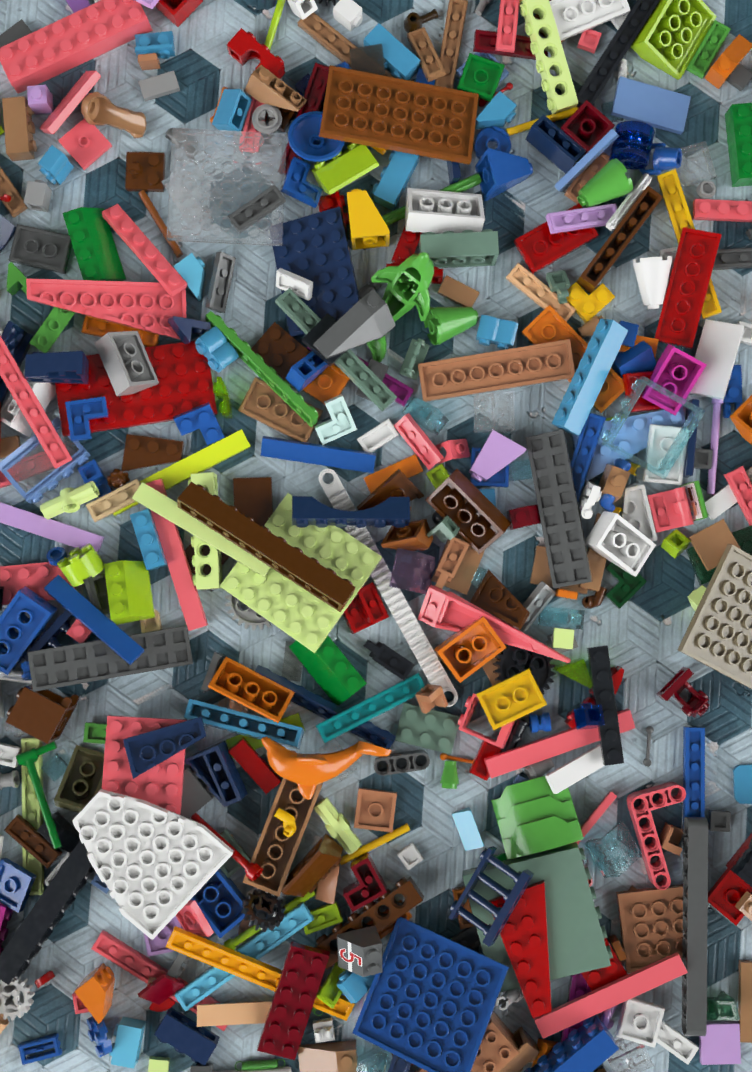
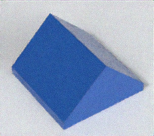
M642 341L625 352H618L612 369L622 379V375L627 373L654 370L656 361L652 347L645 341Z

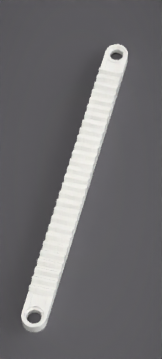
M332 469L322 470L319 474V482L333 508L357 511L336 472ZM327 473L332 474L334 477L333 482L330 484H326L323 481V476ZM344 527L349 535L382 556L366 527ZM382 557L372 572L371 577L429 683L440 685L444 693L446 691L452 692L454 698L448 702L447 707L453 706L458 700V694Z

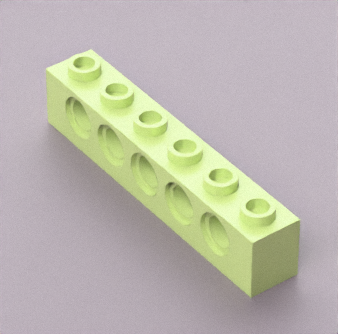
M522 0L519 10L521 16L525 19V31L531 40V52L536 56V69L541 74V86L548 98L547 107L551 110L552 114L575 108L579 102L549 0ZM533 14H538L540 19H536ZM539 32L543 33L546 38H541ZM544 51H548L551 57H547ZM549 70H554L556 76L551 75ZM555 88L560 89L562 95H558L555 92Z
M214 472L190 474L191 479H188V485L191 482L196 485L199 484L208 493L218 496L217 474ZM191 536V546L195 552V555L192 556V565L195 567L196 572L193 575L194 586H196L197 590L221 589L220 585L223 582L221 551L196 536ZM208 545L210 547V553L207 556H204L202 554V549L204 546ZM205 565H210L211 572L208 575L203 573Z

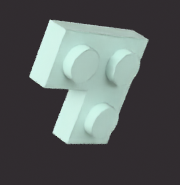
M342 394L324 402L331 419L314 426L322 445L357 430Z

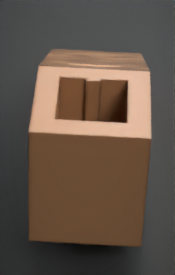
M262 65L251 74L244 90L260 103L296 112L307 102V99Z

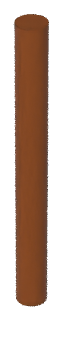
M145 190L140 191L138 195L177 258L183 255L181 249Z

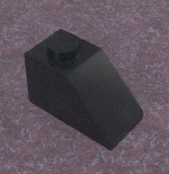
M57 811L52 815L62 845L60 849L71 853L80 841L79 832ZM44 822L37 831L52 844L46 823Z

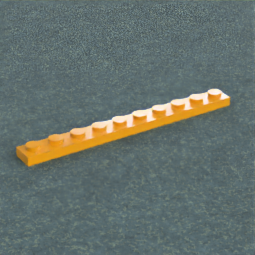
M177 926L174 927L166 944V947L274 992L282 972L281 969ZM341 995L334 1008H330L316 997L313 1007L347 1021L355 1003H350L344 995Z

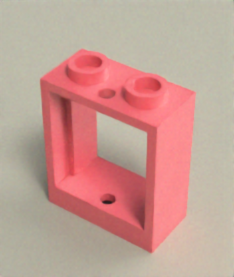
M473 693L472 697L469 696L465 703V707H467L465 714H461L458 720L459 730L504 749L515 721L502 726L497 740L467 728L479 701L477 695Z

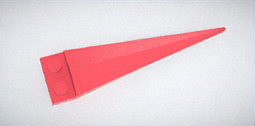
M430 585L417 620L435 628L459 632L484 616L504 644L570 663V658L453 592H447L434 585Z

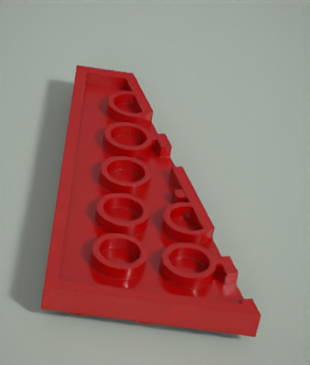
M543 880L526 887L500 933L532 1018L552 1012L545 882ZM503 896L488 900L496 907L500 906L501 908L505 903Z

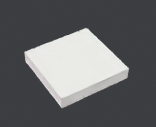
M637 998L625 1001L615 1033L616 1036L655 1048L665 1011L664 1006Z

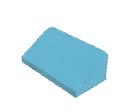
M470 807L452 813L465 851L484 847Z

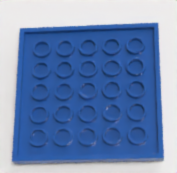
M399 917L382 957V973L375 974L353 1034L428 1072H471L509 966L406 918Z

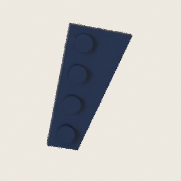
M202 716L123 739L133 779L206 737L207 734Z

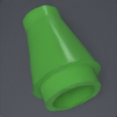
M445 761L440 781L442 788L457 789L459 780L456 761Z

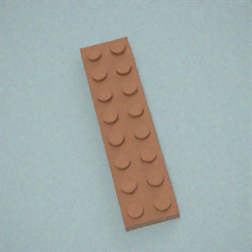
M570 339L418 364L423 402L572 379L575 374Z

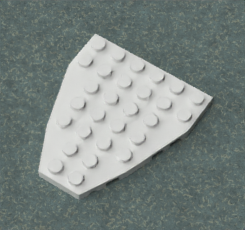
M100 789L72 820L76 830L79 832L81 843H84L87 849V857L102 883L105 882L109 888V894L112 899L115 898L120 906L119 911L152 940L234 852L203 824L148 801Z

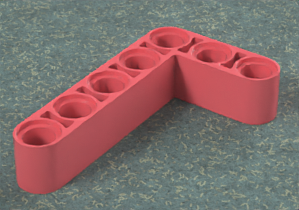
M667 782L633 792L628 795L626 800L648 878L659 890L667 889L671 884V878L651 811L680 803L685 799V789L675 782ZM678 788V794L671 796L672 789ZM659 793L660 797L658 801L653 802V795ZM640 798L641 804L638 807H634V801ZM646 817V824L639 826L640 819ZM652 837V842L645 845V839ZM653 856H658L657 861L651 864V858ZM663 875V880L656 882L657 876Z

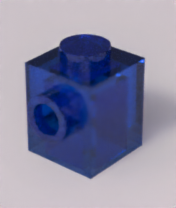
M592 703L580 704V708L574 710L577 730L593 729L605 725L602 704L592 705Z

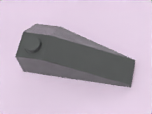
M372 289L313 345L328 359L347 352L351 348L365 345L372 340L381 339L396 324L387 303Z

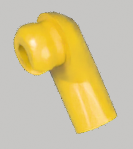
M278 808L274 817L283 821V834L291 837L296 832L295 818L290 813Z

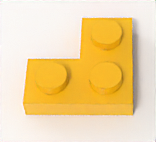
M577 282L567 289L569 296L566 297L568 303L576 309L575 312L585 323L615 298L603 283L588 295Z

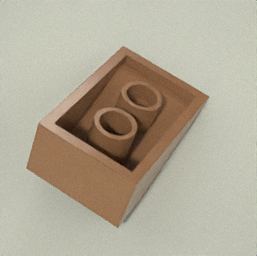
M356 1040L299 1046L300 1072H359Z

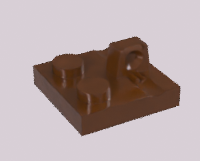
M127 152L126 191L164 192L165 154L160 152Z

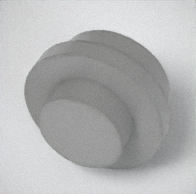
M705 180L697 186V195L701 199H711L716 193V186L712 181Z

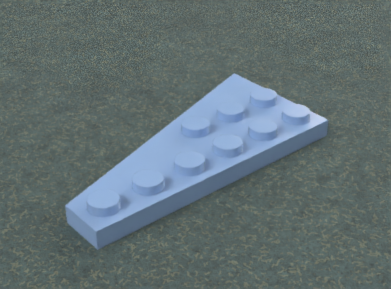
M681 406L676 416L666 410H660L605 421L586 481L603 473L606 464L613 465L616 459L621 458L625 460L647 447L650 424L676 427L685 426L683 406ZM571 434L573 448L575 450L579 436Z

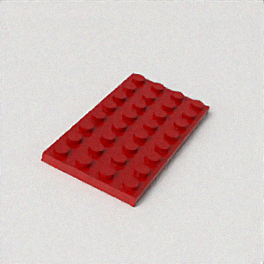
M190 341L188 344L181 342L144 347L159 383L131 395L116 396L100 355H86L89 360L88 384L55 383L63 436H70L65 402L104 396L106 397L109 417L89 420L91 433L174 421V416L208 402L214 414H218L211 370L207 358L197 351L195 341Z

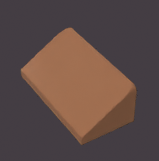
M340 863L336 867L332 866L329 869L330 873L324 880L320 879L318 881L315 899L334 904Z

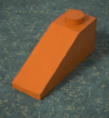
M739 34L713 64L705 79L720 89L752 49V43Z

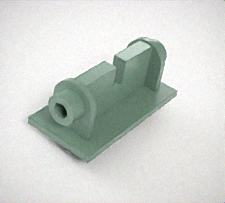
M412 338L399 374L417 380L419 375L418 364L424 362L430 345L426 344L423 339L418 338V340Z

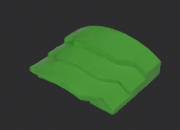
M545 776L506 786L500 798L491 800L507 859L543 852L584 839L569 788L553 794Z

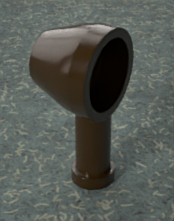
M436 9L422 16L415 12L410 13L404 20L405 31L409 33L422 28V24L437 19L438 13Z

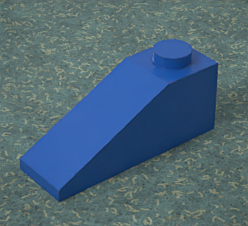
M312 351L291 367L285 379L300 392L329 365Z

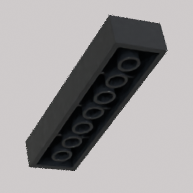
M81 840L0 954V980L7 985L13 980L17 981L28 969L31 960L39 953L43 943L53 933L54 927L59 924L66 910L76 900L77 894L82 891L89 877L94 874L95 870L87 857V849L84 843H81Z

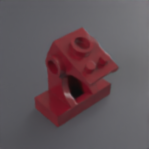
M682 667L657 695L665 701L673 697L682 706L681 710L688 717L691 715L694 718L697 715L702 716L710 706L708 704V696L701 690L696 691L688 683L687 680L694 673L689 668ZM685 688L693 695L687 702L679 696Z

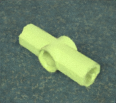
M93 481L77 488H64L60 491V496L42 503L40 510L46 519H51L64 512L74 513L80 509L81 504L98 497L100 492Z
M327 797L314 806V810L325 823L329 834L338 840L348 855L358 850L362 843L351 830V826L344 815L336 810Z

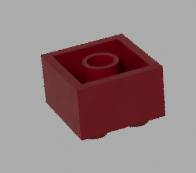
M586 100L566 121L561 130L588 153L614 128L615 124Z

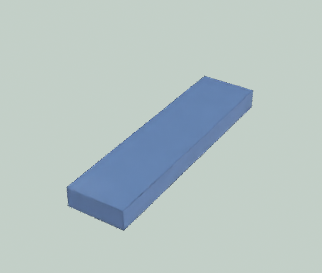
M611 129L555 184L554 187L559 192H563L619 137L615 130Z

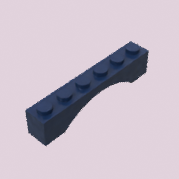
M292 496V525L300 528L307 527L308 525H316L319 528H324L328 525H335L339 528L347 526L358 528L375 526L377 528L394 526L396 528H403L408 526L410 522V497H389L372 508L345 511L331 508L312 496Z

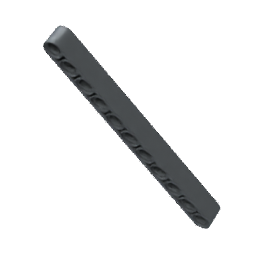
M706 817L684 818L682 962L688 972L682 975V1031L684 1036H706L708 821Z

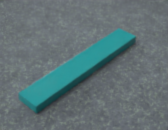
M417 673L405 679V681L317 724L315 727L325 744L416 697L415 694L425 684L420 674Z

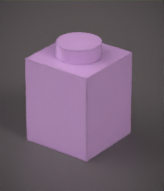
M46 85L27 86L28 105L34 114L52 113L54 110L53 95Z

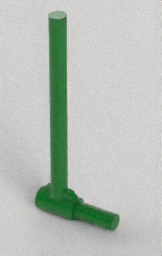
M55 741L16 755V759L19 765L27 766L53 848L57 849L62 847L34 764L37 762L39 755L57 748Z

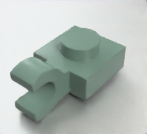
M560 270L547 273L546 280L550 291H557L559 304L567 303L566 297L569 296L567 289L570 288V281L566 271Z

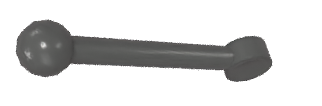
M652 726L646 728L648 734L646 758L643 760V764L647 767L651 765L649 758L651 733L654 731Z

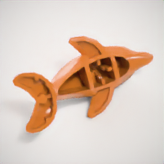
M267 736L261 739L263 746L267 750L269 765L274 772L286 780L297 783L301 795L307 800L312 798L318 784L335 778L362 755L389 756L391 753L389 749L358 741L344 750L333 753L300 754L286 749Z

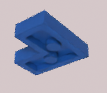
M293 157L281 192L316 208L323 189L306 181L311 165Z
M105 396L65 402L72 442L92 439L89 420L109 417Z
M209 402L174 416V421L181 436L200 429L207 445L225 438Z

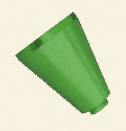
M616 158L610 160L578 191L579 196H577V200L582 207H592L627 195L633 191L631 177L627 179L625 175L627 169L622 162Z
M430 307V312L424 321L425 328H429L430 332L427 334L428 339L433 345H439L475 326L479 316L472 307Z

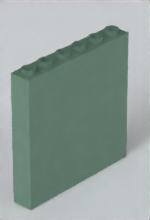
M577 842L502 861L517 872H523L528 869L534 873L528 886L543 880L545 882L550 980L611 966L610 958H613L610 945H605L604 939L608 938L605 927L600 926L599 919L602 918L599 906L595 907L593 899H597L594 887H589L590 872L588 867L584 868L582 860H586L583 848L578 847ZM488 864L483 872L507 890H512L516 884L513 882L514 879L492 864ZM477 867L463 870L462 877L465 888ZM480 880L473 889L487 900L501 896ZM468 898L472 914L487 925H492L495 921L492 913L471 898ZM476 927L483 954L509 966L500 992L521 988L501 935L498 936L493 945L488 947L482 942L485 938L484 932Z

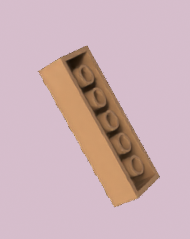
M282 779L250 863H257L263 868V871L255 881H251L245 874L243 883L278 897L280 896L323 783L317 785L314 795L310 800H307L301 795L297 783ZM278 808L290 813L295 818L296 832L291 837L283 834V821L274 817Z

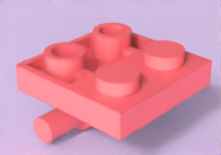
M685 487L647 495L656 533L694 524Z

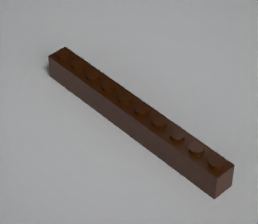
M191 482L177 498L178 508L337 611L341 612L352 597L355 586H353L351 581L342 579L334 570L320 565L317 559L306 556L301 549L292 547L284 538L275 536L267 527L258 525L250 516H244L236 507L224 503L219 496L208 493L203 486Z

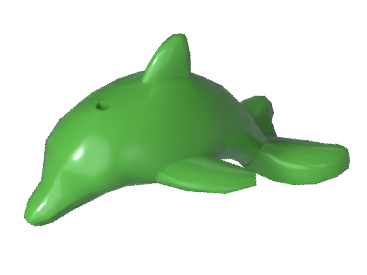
M427 252L414 253L399 266H388L378 270L371 277L372 283H388L382 299L387 303L394 322L410 311L415 305L420 320H426L430 312L428 288L434 275L433 261L429 258ZM385 336L366 343L375 361L381 362L385 357Z

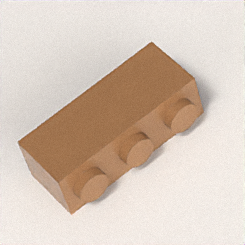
M25 96L2 98L6 154L12 161L35 159L34 152H37L35 140H33L35 126L32 122V115H34V112L29 107L28 100Z

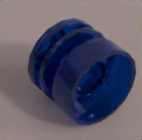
M640 121L618 123L614 130L619 137L611 146L609 160L618 159L626 169H642L647 167L650 162V147L654 140V128Z

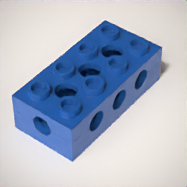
M26 586L16 593L0 616V671L6 675L10 674L17 667L22 657L27 653L58 609Z

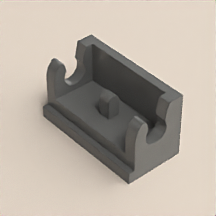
M105 574L85 579L84 582L91 604L103 614L110 613Z

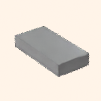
M174 71L138 81L144 101L181 91Z

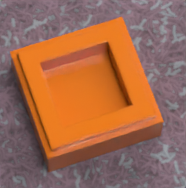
M557 589L555 591L556 597L577 600L578 593L575 591Z

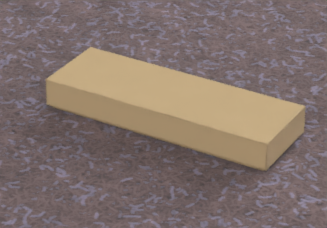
M135 479L86 504L94 522H98L135 503L136 501L132 497L141 485L139 479Z

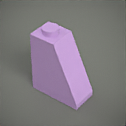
M492 430L469 473L472 474L471 477L479 482L482 480L486 481L526 451V448Z

